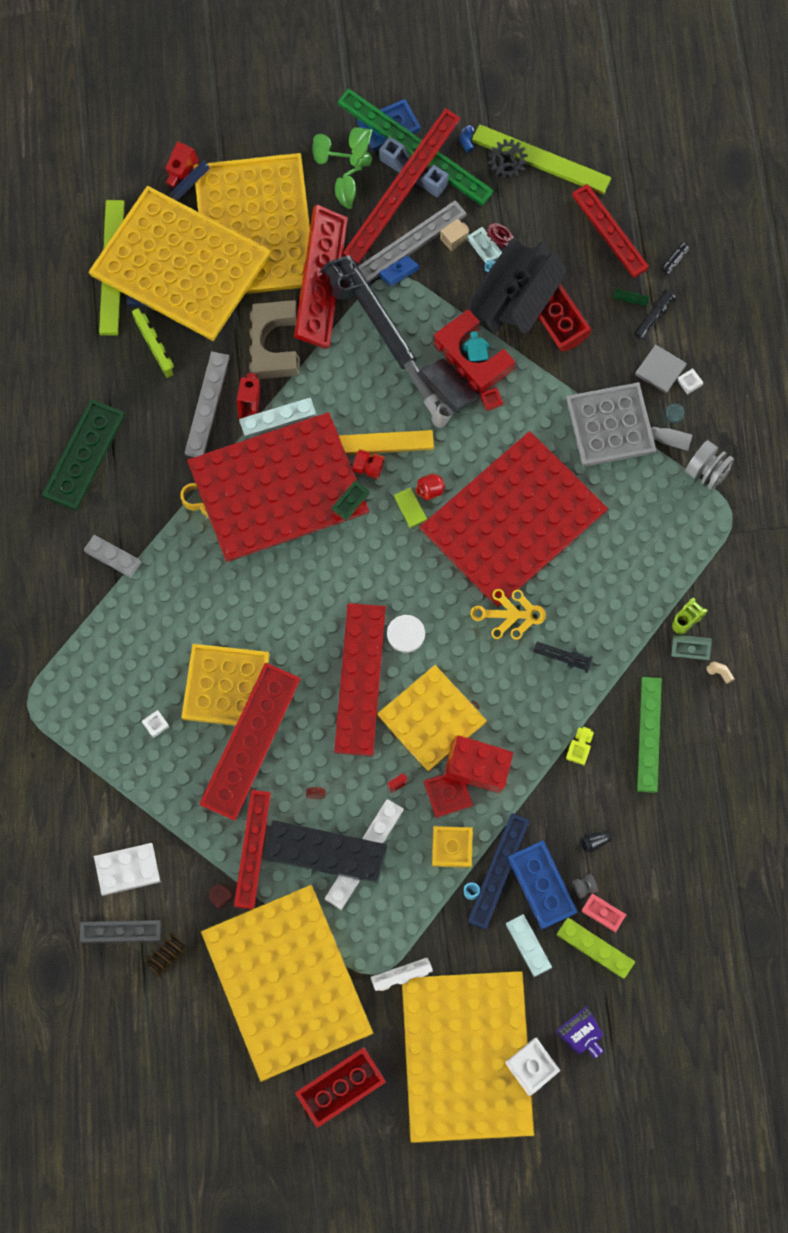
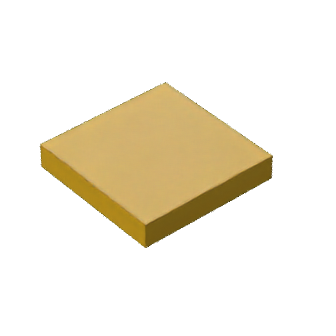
M433 826L432 866L472 868L473 827Z

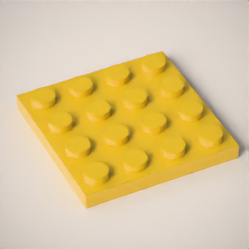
M192 644L182 720L236 726L265 662H269V652Z
M436 665L377 713L378 718L428 773L449 755L452 740L457 735L469 738L487 723V720Z

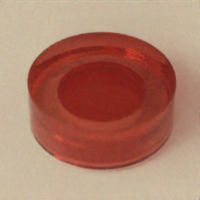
M311 787L306 789V798L324 799L326 797V790L324 788Z

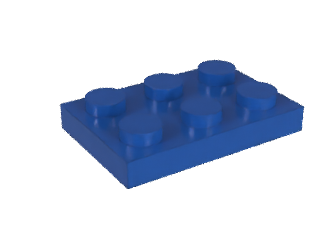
M405 99L380 110L411 133L415 134L421 131V127ZM359 119L357 120L360 128L372 129ZM373 129L369 142L372 152L380 149L387 140Z

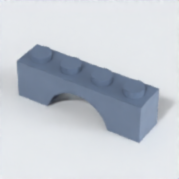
M389 137L379 149V160L399 173L411 157L405 146L392 137ZM435 165L428 166L416 184L438 198L448 186V174Z

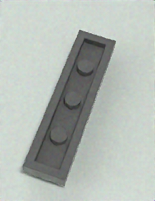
M161 921L80 922V943L161 942Z

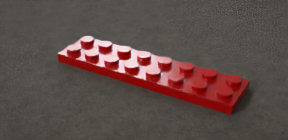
M316 205L313 207L294 337L327 349L330 346L336 298L332 294L333 287L329 283L330 279L327 274L321 272V268L330 261L342 258L348 217Z
M347 603L334 754L373 756L386 606Z
M265 662L199 803L200 806L236 821L301 681L300 677Z

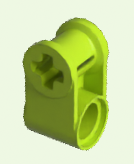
M692 598L675 616L672 628L677 634H685L708 612L707 609H703L695 602V598ZM678 620H683L686 623V625H680L678 623Z

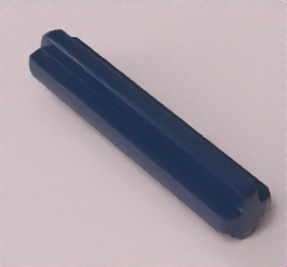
M202 161L167 196L177 201L210 169L209 165Z

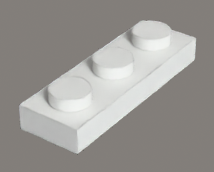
M424 958L370 978L375 991H383L389 989L391 985L407 983L411 978L424 977L433 970L428 958Z

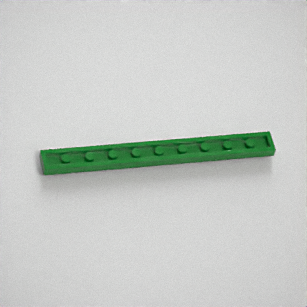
M349 88L338 100L337 105L384 138L392 137L404 145L411 156L422 142L419 137ZM437 152L428 165H435L448 174V183L482 207L493 194V189L440 152Z

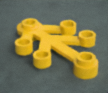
M496 589L493 592V598L499 601L507 610H485L482 606H474L470 612L472 619L475 621H482L484 618H507L499 627L492 630L491 634L495 639L502 638L503 633L518 619L526 620L518 628H514L511 631V637L515 640L520 639L532 624L539 625L546 618L545 610L541 606H533L524 597L523 592L518 589L512 592V598L515 601H519L527 611H519L505 597L503 590ZM497 591L502 593V597L499 599L495 597ZM516 592L521 593L520 599L514 597ZM477 610L482 611L481 617L475 615ZM536 611L540 613L538 619L533 617V613ZM495 630L501 631V635L499 637H496L494 635ZM515 630L520 632V636L517 638L513 636Z

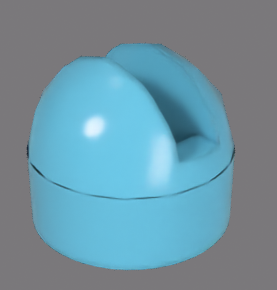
M472 882L466 884L464 887L465 897L469 900H474L478 897L480 892L479 886ZM468 889H470L474 895H471L468 892Z

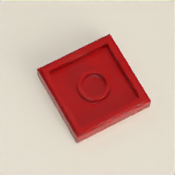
M444 774L423 781L435 818L473 807L466 783L443 777Z

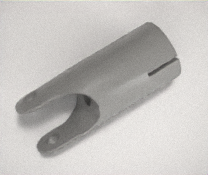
M651 428L654 440H658L664 445L689 450L692 434L669 428Z

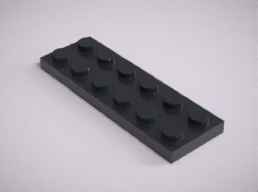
M273 820L263 859L378 884L388 846L384 843Z

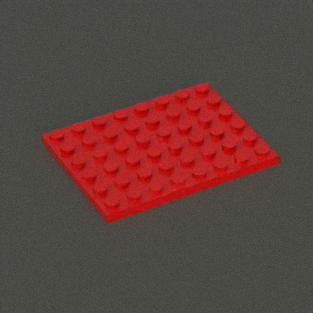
M329 412L187 460L226 563L345 522V520L331 511V507L355 480L357 481ZM365 500L348 520L369 513Z
M529 431L420 526V530L499 608L502 604L493 598L494 590H503L505 597L509 599L514 590H519L605 514L608 511V507ZM497 591L495 593V597L498 599L501 598L502 593L500 591Z

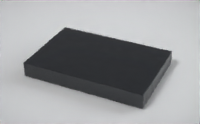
M444 358L418 371V375L453 412L477 402L480 398L476 391L470 387Z

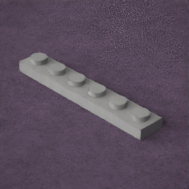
M211 352L185 449V455L197 457L205 454L230 359L229 355Z

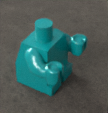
M471 332V339L460 346L461 353L467 352L468 361L473 363L487 361L489 343L483 338H478V332Z

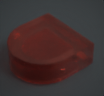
M222 885L214 886L209 892L210 901L218 910L233 898L228 889Z

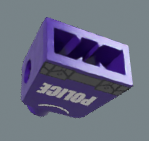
M585 1007L556 1031V1034L579 1055L588 1050L595 1059L604 1052L597 1043L603 1037V1033L588 1007Z

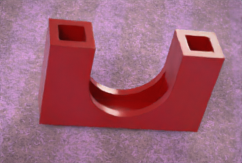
M467 309L434 334L433 344L439 352L442 351L445 354L447 362L457 368L458 374L468 380L470 387L474 391L481 393L487 391L515 370L516 362L505 349H502L488 361L482 363L470 362L462 356L459 350L461 344L471 337V332L480 330V321Z

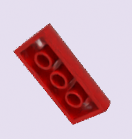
M560 284L538 318L560 351H568L581 344L590 335L591 328Z
M362 1048L295 1092V1094L318 1128L386 1083L365 1048Z

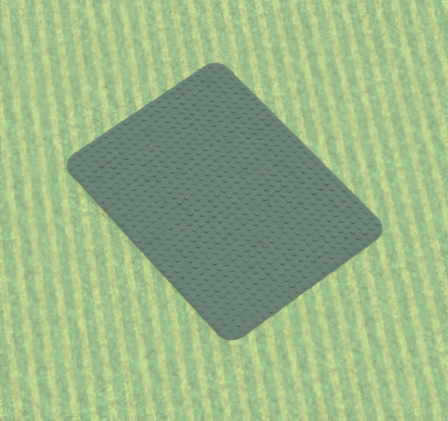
M408 277L391 287L382 279H378L370 285L417 358L415 363L419 369L442 358L446 360L445 354L442 351L439 352L433 344L434 334L461 315V311L421 283ZM357 300L332 329L329 348L317 347L301 365L300 376H292L262 412L311 397L316 416L329 412L338 435L433 430L434 450L370 454L371 456L377 454L385 457L379 479L367 477L366 473L363 475L354 473L357 482L370 491L369 496L365 499L369 509L368 514L227 563L209 518L203 515L200 510H188L182 505L138 557L142 563L133 576L130 578L124 574L36 677L28 692L27 707L31 720L41 732L235 882H238L251 790L271 792L256 898L267 904L312 885L345 966L359 974L378 975L393 969L403 960L505 828L511 813L515 814L576 736L578 728H582L726 542L732 529V511L728 501L716 489L712 491L708 489L707 483L703 485L701 484L702 479L699 477L694 479L685 472L686 468L657 448L654 454L582 467L566 402V396L578 393L481 325L480 330L477 331L478 338H483L489 343V349L487 350L488 360L502 349H505L516 362L515 370L488 389L497 387L504 405L486 412L479 398L477 402L453 412L446 426L442 428L434 426L431 421L432 415L424 404L425 399L406 369H401L397 363L398 361L395 360ZM469 337L467 340H465V341L461 344V346L464 345V343H465L466 341L470 340L471 337ZM466 352V353H461L462 356H463L466 360H468L467 352ZM531 431L608 507V511L519 589L533 606L538 605L545 610L546 618L541 623V626L536 630L527 629L520 639L515 640L511 637V631L514 628H518L520 624L514 622L503 633L502 638L495 639L492 637V630L499 627L507 618H484L482 621H475L470 615L471 609L474 606H482L485 610L507 609L503 605L497 608L420 530L422 524L412 529L409 528L394 499V494L411 487L428 520L527 432ZM243 434V435L239 438V440H238L236 443H239V442H241V441H244V440H247V439H250V438H253V437H256V436H259V435H262V434H258V435H255V436H252V437H249V438H245V436H244V434ZM356 454L347 455L351 467H353ZM434 473L442 477L445 489L441 496L427 501L417 495V481L423 476ZM198 489L193 492L186 502L190 504L203 503ZM516 592L514 597L520 599L521 593ZM512 596L508 599L511 603L519 602L515 601ZM347 603L386 606L377 713L436 665L487 720V723L469 739L513 752L503 791L496 793L466 784L473 807L435 818L423 781L444 774L448 756L428 773L378 716L376 719L373 756L334 754ZM477 610L475 615L481 617L482 611ZM412 615L418 618L424 626L425 639L422 646L414 652L403 653L396 651L388 642V626L398 616ZM495 630L494 635L496 637H499L501 635V631ZM515 630L513 632V636L516 638L519 637L520 632L518 630ZM539 641L540 643L571 653L572 651H577L578 654L586 657L592 656L593 660L589 672L585 673V670L576 667L570 668L567 663L533 653L536 642ZM192 644L269 652L268 664L301 678L236 821L199 805L235 726L182 720ZM158 710L169 725V728L153 738L143 725L142 720ZM404 773L408 778V783L391 793L387 788V783ZM387 799L404 809L384 842L388 847L378 884L360 880L342 910L325 901V897L337 880L338 875L263 859L273 820L362 839ZM433 826L473 827L472 868L432 866Z

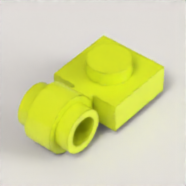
M586 727L578 728L575 738L579 739V742L572 740L566 760L585 765L591 748L586 743H591L594 734L591 729Z

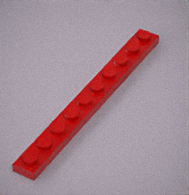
M444 109L343 252L344 256L350 255L357 265L361 262L457 126L460 117L448 109Z

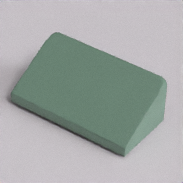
M673 635L671 656L710 660L712 640L711 638Z

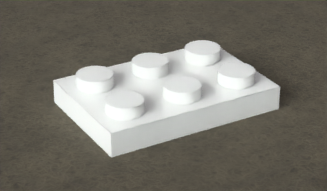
M152 843L94 856L102 896L160 883Z

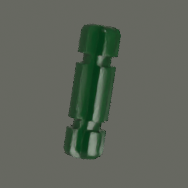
M618 288L614 290L613 298L616 300L623 299L625 302L634 304L638 302L643 306H647L649 302L648 295L642 294L640 296V293L626 290L623 292L622 289Z

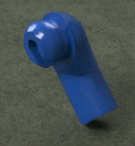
M472 126L463 128L459 137V142L467 153L474 150L470 142L474 133Z

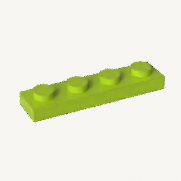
M139 308L132 311L138 328L166 378L173 376L172 368H174V365L170 358L166 359L164 355L166 351L162 343H157L156 338L158 337L153 328L150 329L147 325L149 320L146 314H141Z
M570 918L566 919L557 933V936L622 979H625L635 963L634 960Z

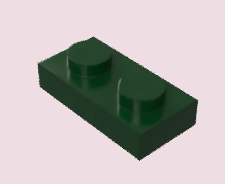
M355 480L331 507V511L347 521L369 496L370 491Z

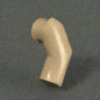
M714 661L707 666V672L710 675L715 673L721 674L726 684L734 680L726 665Z

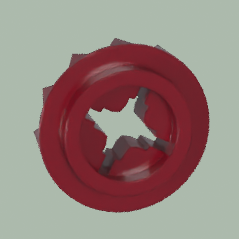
M493 223L487 228V236L491 238L490 241L494 242L496 246L500 245L501 248L506 247L513 238L511 232L501 224Z

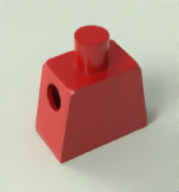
M180 142L176 143L165 168L169 175L165 182L168 186L175 188L178 181L181 182L194 170L193 165L198 164L199 159L193 148Z
M248 373L246 378L243 377L240 380L237 396L238 419L258 414L260 380L255 373Z

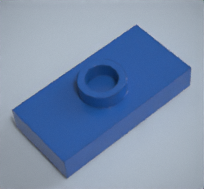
M406 256L380 271L379 277L391 287L418 271L419 265L409 256Z

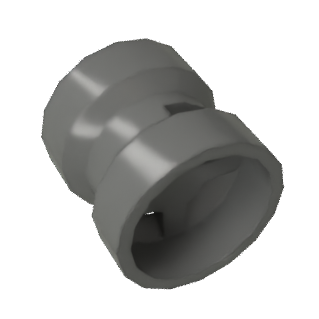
M591 873L585 875L582 879L577 878L572 881L579 899L586 897L588 893L598 892L597 884Z

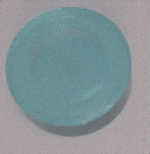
M671 404L666 409L665 417L671 423H679L682 421L685 412L681 405Z

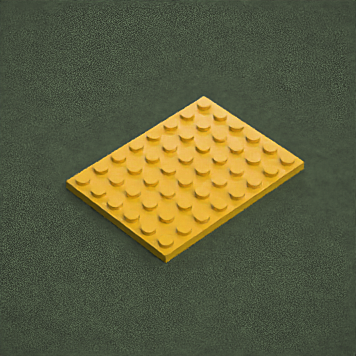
M301 153L207 163L210 169L195 183L198 212L271 250V255L245 294L301 288L310 233Z
M147 186L89 270V274L214 341L271 255V250Z
M312 885L201 931L261 1082L373 1034Z
M522 972L414 977L409 979L407 983L402 984L411 1143L534 1136L531 1095L529 1096L505 1063L527 1044Z

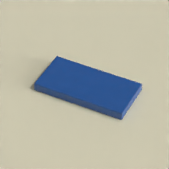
M540 841L507 857L541 930L578 913L544 841Z

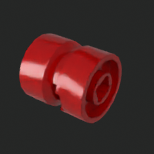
M359 449L352 470L360 475L366 473L367 477L378 480L383 469L385 457L377 454L371 456L370 452Z

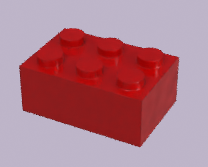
M457 735L452 740L443 777L500 793L505 789L513 752Z

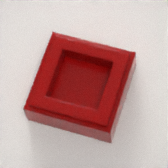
M497 387L479 393L486 412L504 405Z
M402 773L389 781L387 788L393 793L408 783V778Z

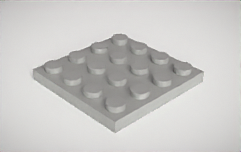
M639 382L566 396L582 467L656 453Z

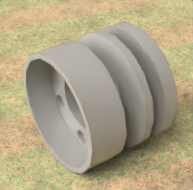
M707 440L693 456L685 472L694 479L703 474L704 477L701 484L705 485L711 480L707 488L712 491L726 478L734 458L729 456L724 461L727 455L726 452H722L718 457L715 456L718 447Z

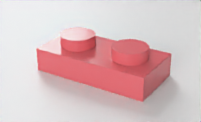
M594 894L590 896L581 911L615 933L626 916L625 913Z

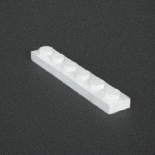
M387 799L362 839L384 843L404 809ZM338 876L325 897V901L342 910L360 880Z

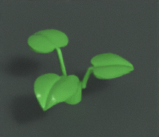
M357 127L351 131L349 146L353 149V154L330 152L331 141L324 134H317L313 139L312 152L314 160L318 164H325L328 161V155L348 157L350 158V163L356 167L345 173L343 178H338L335 184V194L338 201L349 209H353L352 203L355 197L356 186L353 178L348 175L361 171V167H369L371 165V154L366 151L372 129Z

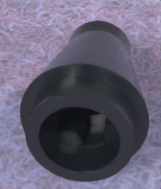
M607 830L584 834V837L580 838L581 846L586 853H592L606 843L611 842V836Z

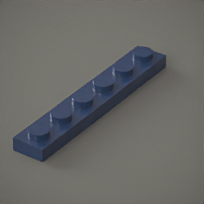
M511 813L467 923L484 930L487 929L511 869L507 857L518 852L530 820Z

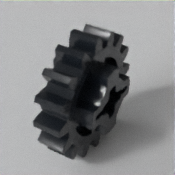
M504 139L503 144L497 142L498 147H492L494 154L491 153L489 156L493 157V160H490L489 164H494L491 170H498L496 172L497 176L502 173L503 178L506 179L507 175H509L510 179H513V174L520 176L519 170L525 171L522 166L523 164H528L527 161H524L528 154H523L526 148H519L520 142L514 145L513 139L510 140V143H508L507 139ZM505 147H512L509 151H502ZM518 153L520 155V162L517 161L516 155ZM503 155H507V156H510V155H511L510 158L512 159V161H513L514 163H510V162H507V163H506L507 160L505 159V157H504ZM497 156L500 157V164H499V165H498V163H497ZM513 166L515 168L512 171H505L508 167Z

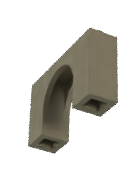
M296 300L253 304V311H250V320L252 322L250 337L252 345H250L249 349L252 362L249 363V369L251 373L257 374L258 379L300 376V358L296 351L272 353L264 349V341L270 331L281 326L296 325L299 306Z

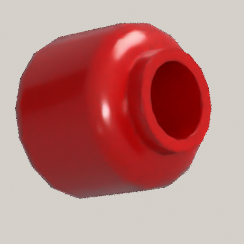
M434 473L428 474L418 479L416 493L424 500H432L443 494L445 483L441 476Z

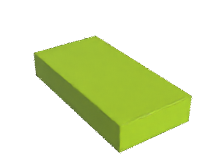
M411 487L394 494V499L410 529L427 521Z

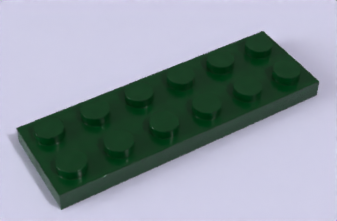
M90 400L42 493L43 498L72 510H78L125 417V412L96 400Z

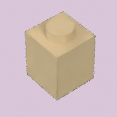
M456 219L440 231V239L451 252L468 241L469 228L465 223H461L459 219Z

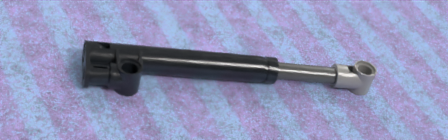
M349 255L326 263L321 268V272L327 274L330 279L329 283L333 287V296L338 300H345L356 296L395 360L398 361L397 363L401 369H406L425 399L424 404L432 415L431 421L434 426L439 428L446 426L453 411L447 404L443 403L442 399L418 375L420 369L415 363L417 358L353 258Z

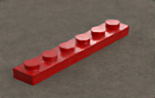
M586 184L572 193L574 200L633 279L649 269L648 264L589 185Z
M251 790L234 903L236 908L255 909L271 792Z

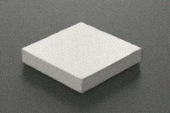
M537 1038L532 1039L505 1062L529 1096L560 1072Z

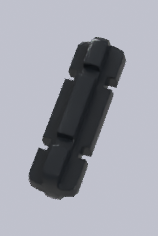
M684 242L680 243L678 249H675L668 258V261L662 265V270L669 274L673 267L683 258V255L687 253L689 246Z

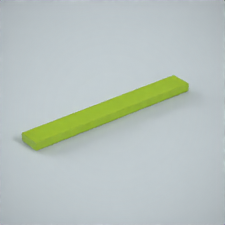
M480 124L472 138V142L491 150L492 147H498L497 142L503 144L504 139H507L508 143L513 139L514 145L520 142L519 148H526L523 154H528V157L524 158L528 165L580 186L588 184L592 191L602 195L605 194L611 181V177ZM505 147L502 151H509L512 147ZM518 153L516 156L517 160L520 161V155Z
M106 200L104 248L124 220V200ZM102 282L99 333L100 335H118L121 291Z

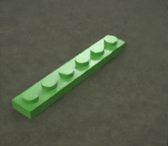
M642 677L637 792L657 793L662 678Z

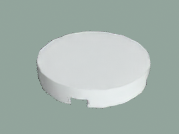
M412 615L398 616L388 626V642L396 651L403 653L414 652L422 646L425 639L424 626L418 618Z

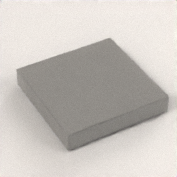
M655 344L635 375L667 394L687 363Z

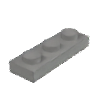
M93 535L84 548L85 553L130 578L142 563L140 559L96 535Z

